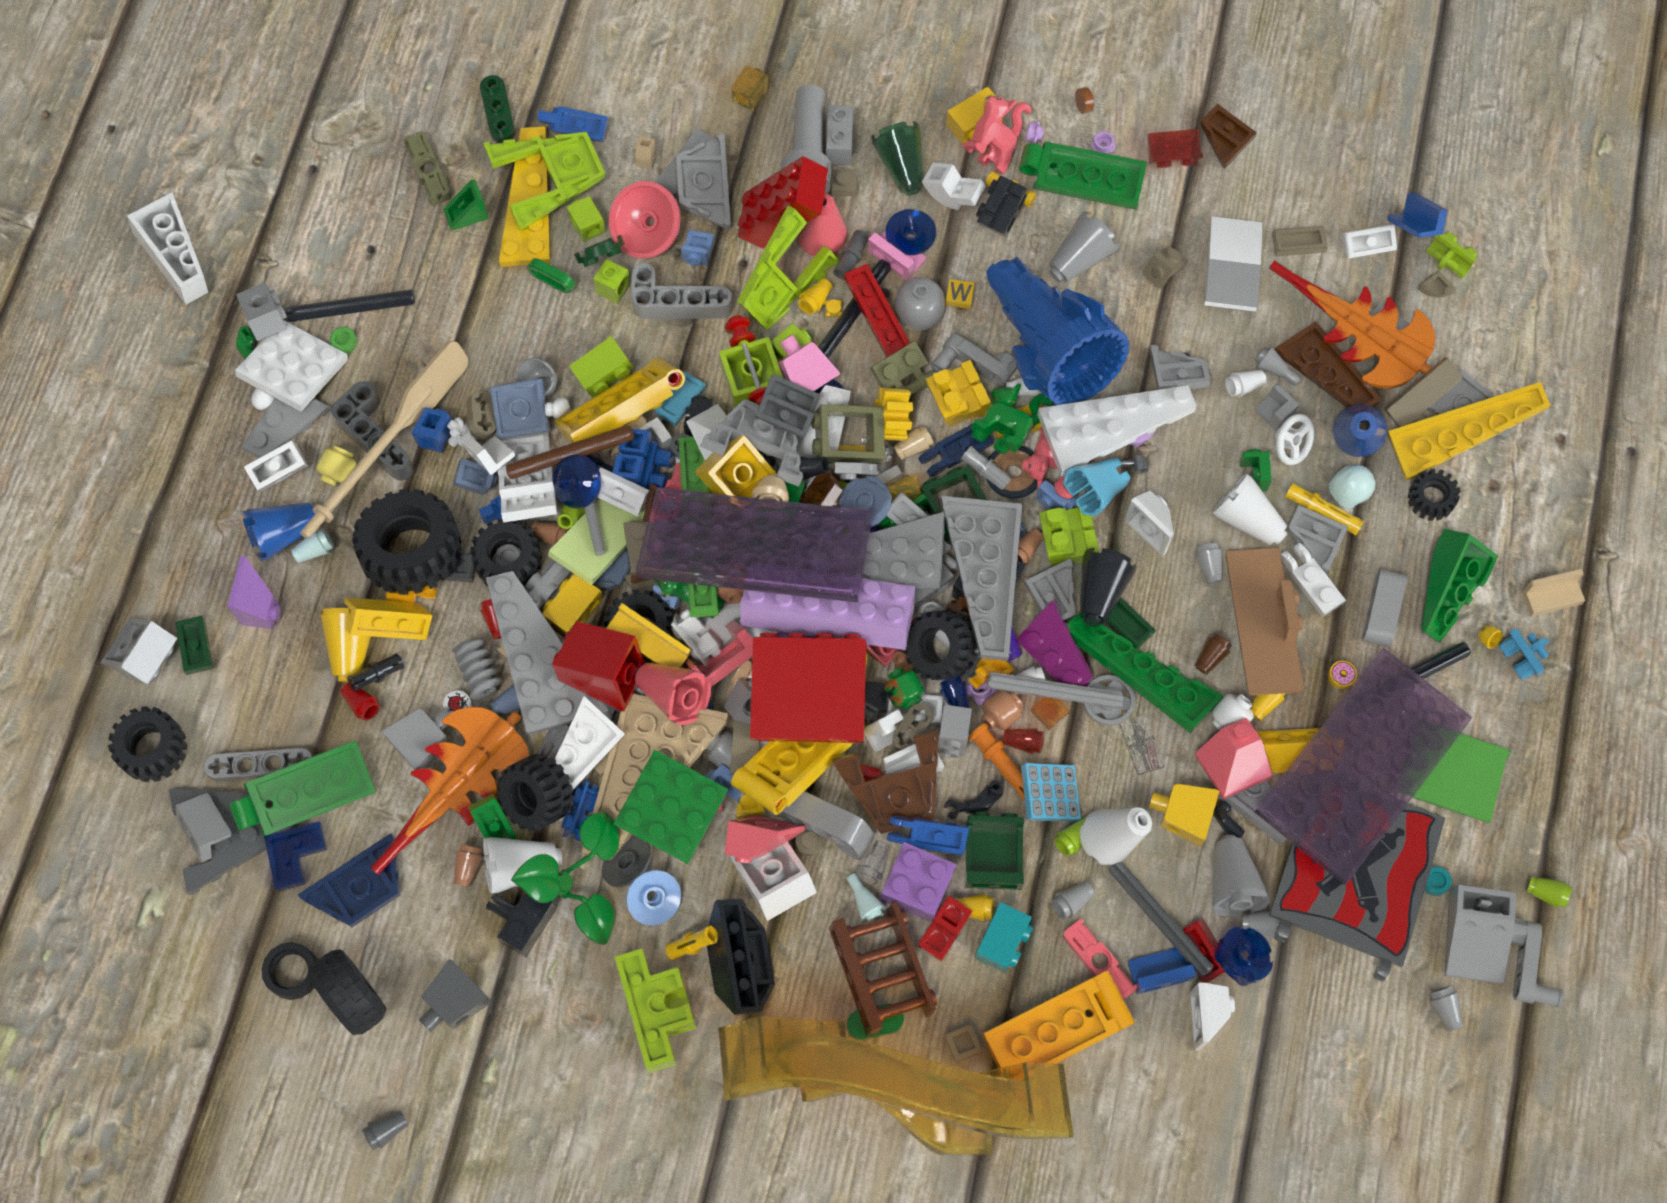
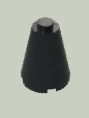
M1095 548L1087 549L1082 559L1079 616L1086 625L1098 627L1106 623L1137 568L1136 564L1133 566L1130 564L1131 559L1128 556L1103 548L1101 553L1094 552Z

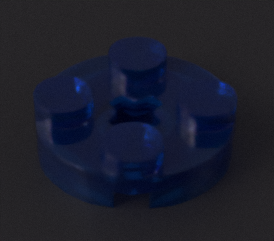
M1234 927L1220 938L1218 948L1214 953L1215 960L1221 965L1226 974L1240 986H1247L1248 984L1261 981L1269 975L1273 967V961L1270 962L1269 955L1272 950L1268 941L1261 933L1252 928ZM1246 951L1249 954L1247 956L1249 961L1242 957L1241 952Z

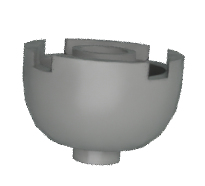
M916 277L904 282L898 289L894 300L895 315L903 325L912 326L914 330H928L936 326L944 315L946 307L945 296L941 287L933 280L924 277Z

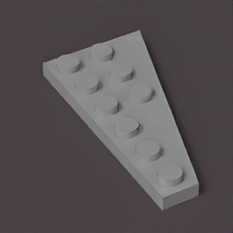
M941 496V504L980 658L1008 661L1022 504Z

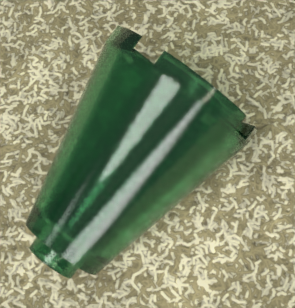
M912 121L914 126H907L906 122L889 125L879 130L880 136L875 138L873 135L871 137L872 145L900 193H906V196L919 193L921 191L920 188L924 186L922 183L924 175L921 129L919 123Z

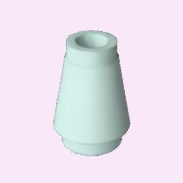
M324 529L316 530L309 539L305 538L295 548L291 549L295 560L301 563L329 554V550L334 548V544Z

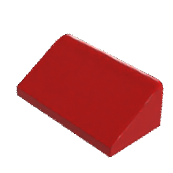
M1204 919L1197 920L1182 929L1213 965L1212 970L1208 974L1199 976L1203 983H1208L1233 969Z

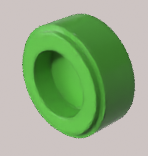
M339 327L331 333L330 343L333 347L347 354L356 348L357 337L352 329Z

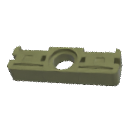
M420 131L413 138L411 135L404 137V144L410 152L414 168L421 184L425 187L430 204L434 206L450 200V190L425 133ZM425 164L434 165V169L431 172L424 173L421 171V167Z

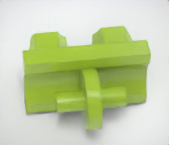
M1451 232L1436 235L1426 253L1440 262L1437 266L1439 270L1442 271L1447 267L1463 279L1477 260V251L1472 247L1463 248L1456 243L1457 237Z

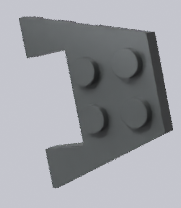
M169 789L174 815L177 816V804L208 793L231 831V837L211 845V862L183 869L187 894L193 895L199 892V889L206 884L215 882L221 878V875L232 868H238L268 849L267 837L263 836L261 824L258 823L238 831L228 806L232 802L248 797L249 793Z

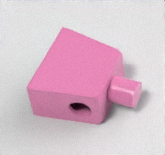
M793 334L780 342L787 356L778 361L784 379L815 391L840 375L839 371L815 343L808 342L800 346Z

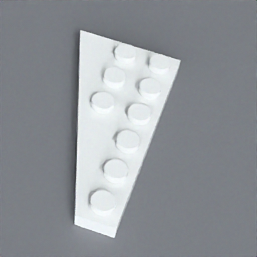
M1187 385L1039 408L1037 415L1059 475L1063 477L1068 469L1088 464L1090 460L1098 456L1104 457L1136 441L1137 437L1145 433L1149 435L1155 432L1156 428L1163 424H1171L1194 413L1197 405Z

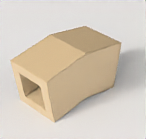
M640 136L636 144L637 167L652 170L656 159L655 139Z

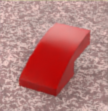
M948 896L934 917L930 927L918 943V947L942 962L973 911Z

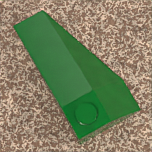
M1444 529L1433 552L1421 631L1436 642H1441L1456 623L1459 616L1458 612L1463 605H1469L1474 599L1472 593L1478 586L1483 587L1487 582L1498 558L1497 554L1472 535Z

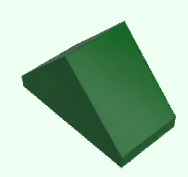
M471 179L443 208L451 230H457L488 219L481 193L474 179Z

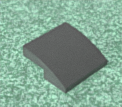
M772 374L755 418L805 438L821 395Z

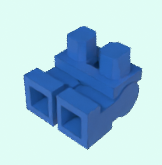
M632 428L634 440L619 445L621 453H617L612 473L649 490L650 484H654L658 487V490L663 491L669 478L666 474H659L660 467L672 468L675 456L672 451L661 449L658 442H650L652 437L650 431Z

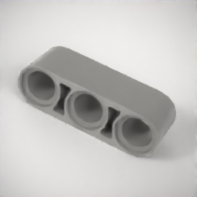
M1381 568L1378 570L1362 641L1390 648L1396 632L1407 575Z

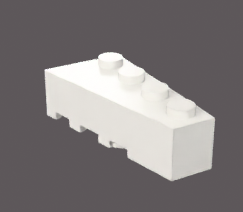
M173 193L127 215L132 233L186 305L208 293L202 270Z

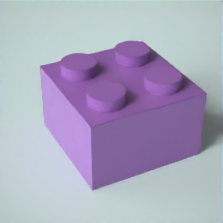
M904 842L881 893V901L888 904L897 901L899 909L933 922L955 873L957 864Z

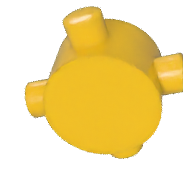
M840 299L826 300L824 302L826 306L825 316L827 318L840 316L842 314L841 304L843 302Z

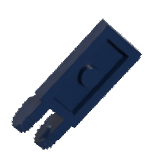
M973 424L936 443L933 448L922 453L918 460L921 464H925L940 455L942 460L927 470L928 475L934 477L942 473L946 468L950 469L961 463L962 456L970 446L981 452L994 445L993 438L990 435L982 443L971 437L973 431L971 429Z

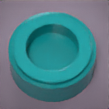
M1438 866L1431 867L1425 892L1431 896L1445 894L1452 884L1448 871Z

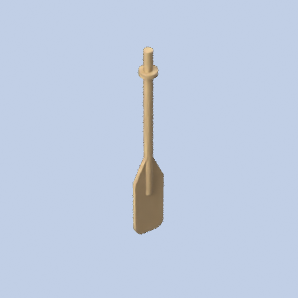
M446 342L405 390L393 423L324 505H315L313 508L315 515L300 532L303 537L309 539L323 522L330 523L334 517L331 512L399 431L417 422L425 407L433 409L464 373L468 366V357L457 342Z

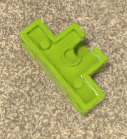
M642 948L615 956L646 1070L650 1074L677 1065L669 1037L696 1029L679 968L676 967L651 975Z

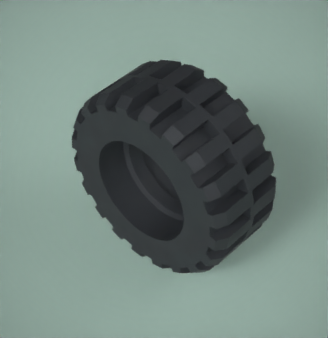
M400 489L399 493L394 494L391 491L384 494V498L373 500L371 502L372 506L370 508L366 507L361 512L362 519L358 518L354 525L355 531L352 534L355 554L364 574L371 580L372 584L379 588L383 587V590L389 593H394L396 590L399 595H408V591H414L415 594L423 592V587L428 585L432 589L437 586L439 580L444 581L450 575L448 571H453L458 564L457 558L461 556L462 550L460 546L462 543L460 533L448 505L443 500H438L436 495L432 493L425 495L423 490L414 489L413 492H409L408 489ZM422 530L430 533L427 540L414 551L403 554L385 551L389 542L402 532Z

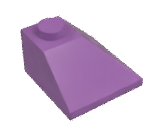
M240 556L227 607L241 625L273 629L275 621L279 620L281 607L247 557Z

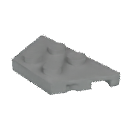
M719 134L715 139L705 144L702 142L692 150H685L675 156L677 203L680 208L718 226L729 229L731 220L724 134Z

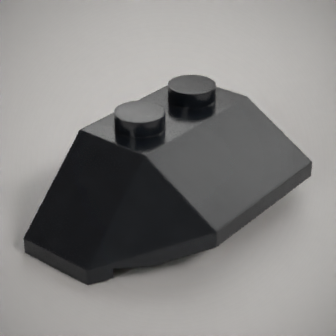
M742 899L716 900L708 926L716 929L718 941L707 946L714 992L734 1015L760 1013L763 1011L764 1004L775 985L765 928L746 907Z

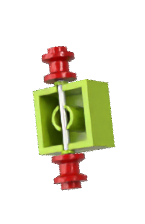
M741 315L731 317L724 326L726 333L733 336L729 340L732 348L719 351L720 366L734 407L738 406L744 399L759 405L771 375L775 374L783 378L770 338L766 337L755 341L754 333L747 331L750 326L749 319Z

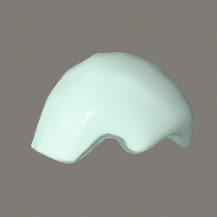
M1355 464L1340 469L1328 485L1334 500L1341 506L1351 509L1359 503L1366 502L1371 497L1376 483L1373 474L1368 468Z

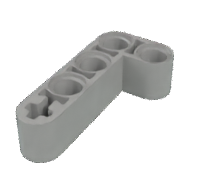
M640 263L633 268L631 299L634 313L640 318L723 319L730 316L733 311L732 294L726 287L657 286L655 270L650 264ZM645 277L650 278L647 281H640V279ZM643 300L649 301L646 304H639ZM669 300L675 301L672 304H665ZM695 300L700 301V303L698 304H691L690 302Z
M805 791L789 807L786 806L781 813L777 814V816L792 823L805 825V829L835 842L841 851L857 860L862 859L875 836L868 824L860 817Z

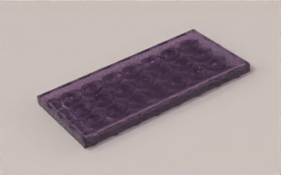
M657 488L636 567V578L858 602L873 511Z
M1383 648L1259 804L1254 813L1345 885L1473 717Z

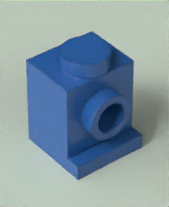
M424 408L412 431V435L420 448L443 453V445L450 434V429L447 427V424L451 421L450 415L442 409Z

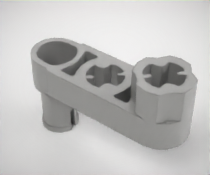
M952 334L942 346L943 350L930 365L937 373L947 369L955 359L962 363L971 360L977 373L1000 387L1004 386L1018 368L1016 360L1011 354L1001 352L995 359L957 334Z
M1515 918L1511 943L1519 945L1514 980V1000L1530 1004L1539 1002L1559 1008L1563 1000V990L1538 985L1536 981L1542 925Z

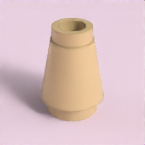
M922 426L919 429L916 427L908 434L906 441H900L893 447L900 460L929 450L934 441L925 426Z

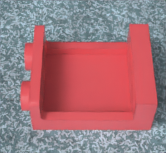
M734 620L725 626L734 640L724 646L719 655L709 657L706 666L701 663L696 667L688 658L684 662L686 666L683 669L701 672L709 680L711 687L753 656V639L746 629Z

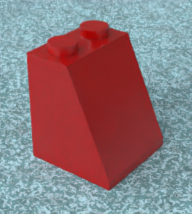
M578 621L574 623L571 631L567 632L564 644L560 651L555 654L552 662L560 682L623 712L637 688L635 682L636 673L645 664L635 635Z

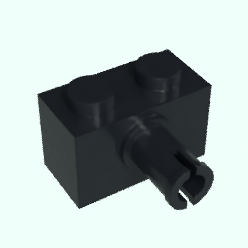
M494 893L491 899L496 904L488 901L486 909L507 920L497 937L502 944L526 958L557 909L552 901L540 903L529 897L527 893L524 894L517 905Z

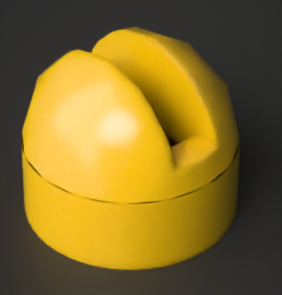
M1486 625L1483 627V631L1480 630L1478 632L1479 641L1489 649L1495 648L1503 637V632L1492 625Z

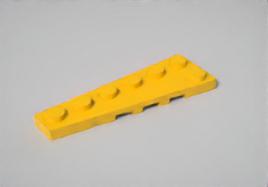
M546 127L520 128L518 142L529 141L532 137L547 139ZM540 153L515 161L499 256L500 267L525 266L533 258L551 264L549 214L519 231L510 210L511 204L549 192L548 170Z
M1538 382L1390 430L1387 436L1405 481H1408L1420 475L1423 471H1428L1549 409L1551 405L1542 383Z

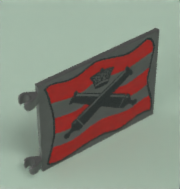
M1317 770L1269 915L1280 920L1274 939L1284 943L1290 934L1292 925L1379 958L1373 977L1379 981H1384L1390 974L1392 964L1399 967L1404 965L1445 818Z

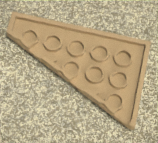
M633 694L625 711L620 713L617 727L625 735L610 750L593 814L605 811L609 813L614 821L616 820L654 749L690 768L727 725L731 716L724 712L701 709L696 715L699 718L695 722L688 725H678L672 722L648 697ZM618 826L620 840L616 854L632 837V834ZM583 847L582 853L588 855L591 851Z

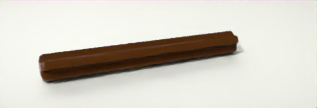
M630 425L620 427L507 464L506 472L510 479H515L634 440V432Z

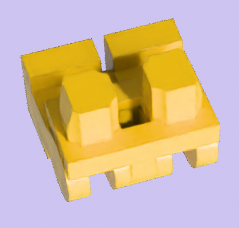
M971 360L961 363V367L952 371L944 369L934 373L933 376L925 378L926 384L947 426H955L967 419L972 420L983 416L987 407L991 404Z

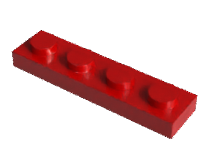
M868 264L845 273L843 278L885 356L888 357L910 343Z

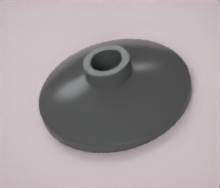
M636 836L631 837L611 861L606 860L603 862L602 876L610 886L617 888L630 885L646 871L651 860L650 845Z

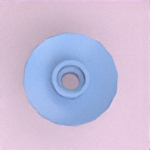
M655 869L646 871L637 877L629 886L626 896L627 909L632 917L644 925L651 926L665 923L672 918L678 910L681 901L680 886L676 879L665 871ZM650 891H654V897L647 899V894Z

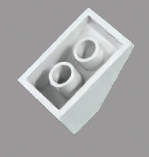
M788 841L765 856L752 859L751 863L737 862L734 856H729L767 921L817 893L808 871Z

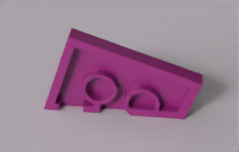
M1055 600L1051 601L1016 640L1057 682L1085 687L1094 676L1080 649L1077 648L1069 633L1071 631L1067 623H1064Z

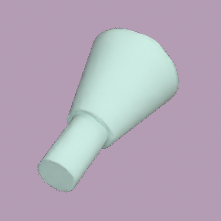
M856 873L848 876L847 881L855 893L854 896L861 922H870L882 918L886 906L863 886Z

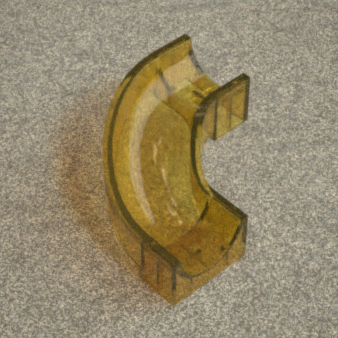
M756 1017L718 1028L725 1101L739 1100L788 1088H800L802 1102H813L843 1094L867 1098L890 1113L922 1145L930 1151L943 1156H983L992 1154V1135L1017 1139H1068L1074 1137L1064 1064L1024 1062L976 1073L887 1047L846 1038L844 1021Z

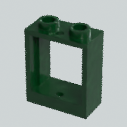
M969 466L964 468L956 467L950 470L946 476L939 479L931 478L923 483V486L920 488V495L925 494L927 497L926 510L929 516L941 513L933 495L964 481L974 499L987 500ZM945 520L944 531L946 533L944 534V540L951 545L950 549H952V544Z

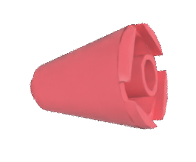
M824 194L822 214L807 222L797 235L798 243L811 256H815L822 246L830 249L835 255L846 244L847 226L834 199L830 195Z
M646 663L636 673L635 682L637 687L672 722L678 725H688L695 722L699 718L696 715L701 709H706L711 696V684L704 677L705 675L699 671Z

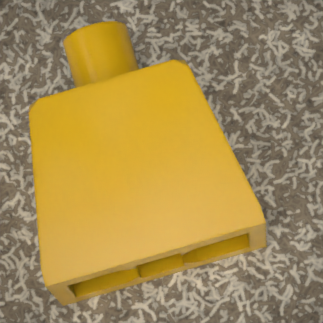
M1174 784L1170 790L1169 797L1153 792L1148 808L1164 813L1160 824L1162 828L1201 847L1207 837L1219 790Z

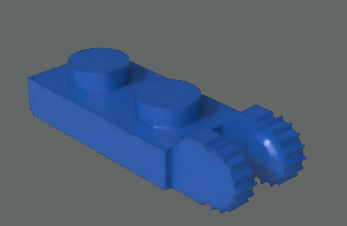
M891 816V824L911 828L910 834L908 836L902 833L889 832L886 840L899 844L906 842L919 849L964 855L969 831L968 825L916 817L911 819L904 816Z

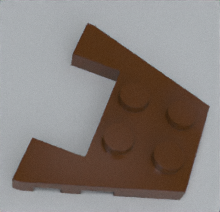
M937 729L913 736L920 764L864 780L856 753L832 760L834 767L881 834L904 828L890 823L892 815L911 819L913 817L929 820L935 818L939 741Z

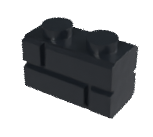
M1000 175L998 180L994 179L991 182L987 192L990 196L986 204L981 203L976 217H978L977 222L979 225L1007 238L1029 194V190Z

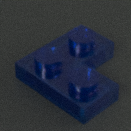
M320 821L264 836L275 890L280 892L305 885L300 858L327 850L323 827Z

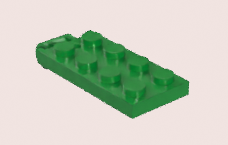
M1051 142L1043 143V147L1035 143H1027L1023 148L1019 171L1029 176L1037 175L1033 186L1035 190L1137 210L1147 162Z
M355 740L245 783L244 787L247 789L249 796L232 802L228 806L238 831L260 823L263 829V836L265 837L374 794L376 791ZM268 800H271L273 802V806L271 808L266 807V802Z

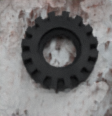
M1430 469L1428 473L1425 470L1415 478L1409 488L1410 491L1407 494V498H1411L1408 502L1409 507L1415 506L1412 511L1415 514L1418 511L1421 512L1420 518L1424 519L1427 515L1428 521H1433L1435 517L1437 521L1442 520L1444 516L1445 518L1449 516L1460 500L1459 493L1461 490L1460 487L1456 488L1458 484L1456 479L1452 482L1450 481L1452 477L1450 473L1445 477L1443 476L1444 470L1440 469L1438 473H1435V469ZM1428 487L1437 488L1443 494V501L1440 503L1429 501L1424 495V490Z

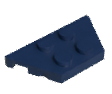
M390 833L299 893V898L349 927H354L400 896L397 855L379 875L370 869L374 862L394 841V836Z

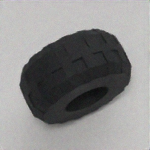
M342 949L331 950L310 966L311 968L307 975L310 982L333 1014L352 1035H363L384 1018L387 1010L386 1006L364 975Z

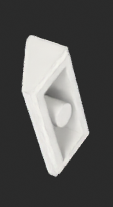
M1394 224L1340 233L1347 259L1397 250Z

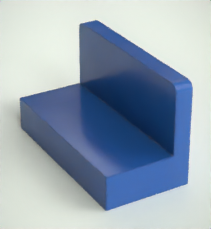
M1408 193L1404 213L1388 215L1387 220L1416 237L1441 235L1444 231L1448 210L1417 193Z
M1176 948L1128 961L1133 983L1137 985V995L1192 981L1196 976L1193 964L1188 965L1185 958Z

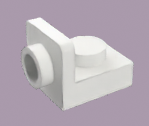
M899 709L864 727L865 735L874 752H878L892 744L893 731L896 730L894 724L903 720Z

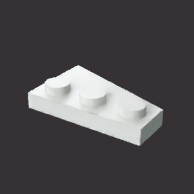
M585 696L555 757L556 764H561L564 768V773L569 775L570 780L568 781L573 789L625 735Z

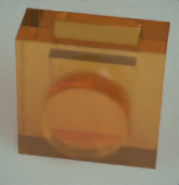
M1043 697L1030 710L1048 731L1070 713V710L1060 699Z

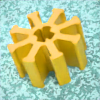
M878 389V399H875L874 407H883L884 440L906 441L908 439L907 430H911L912 421H910L908 416L913 411V403L909 402L911 393L908 389Z

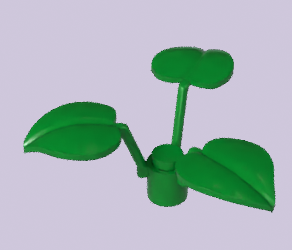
M605 811L586 817L580 826V841L585 849L591 851L587 856L558 872V863L552 856L538 854L525 861L511 879L529 897L540 903L551 902L559 895H562L563 899L570 898L581 901L582 904L578 905L574 910L575 922L587 938L600 945H605L609 941L613 929L615 914L612 904L606 897L600 894L591 895L587 900L585 896L570 893L573 881L569 873L591 860L595 854L603 861L611 859L616 854L620 840L618 828L613 824V818Z

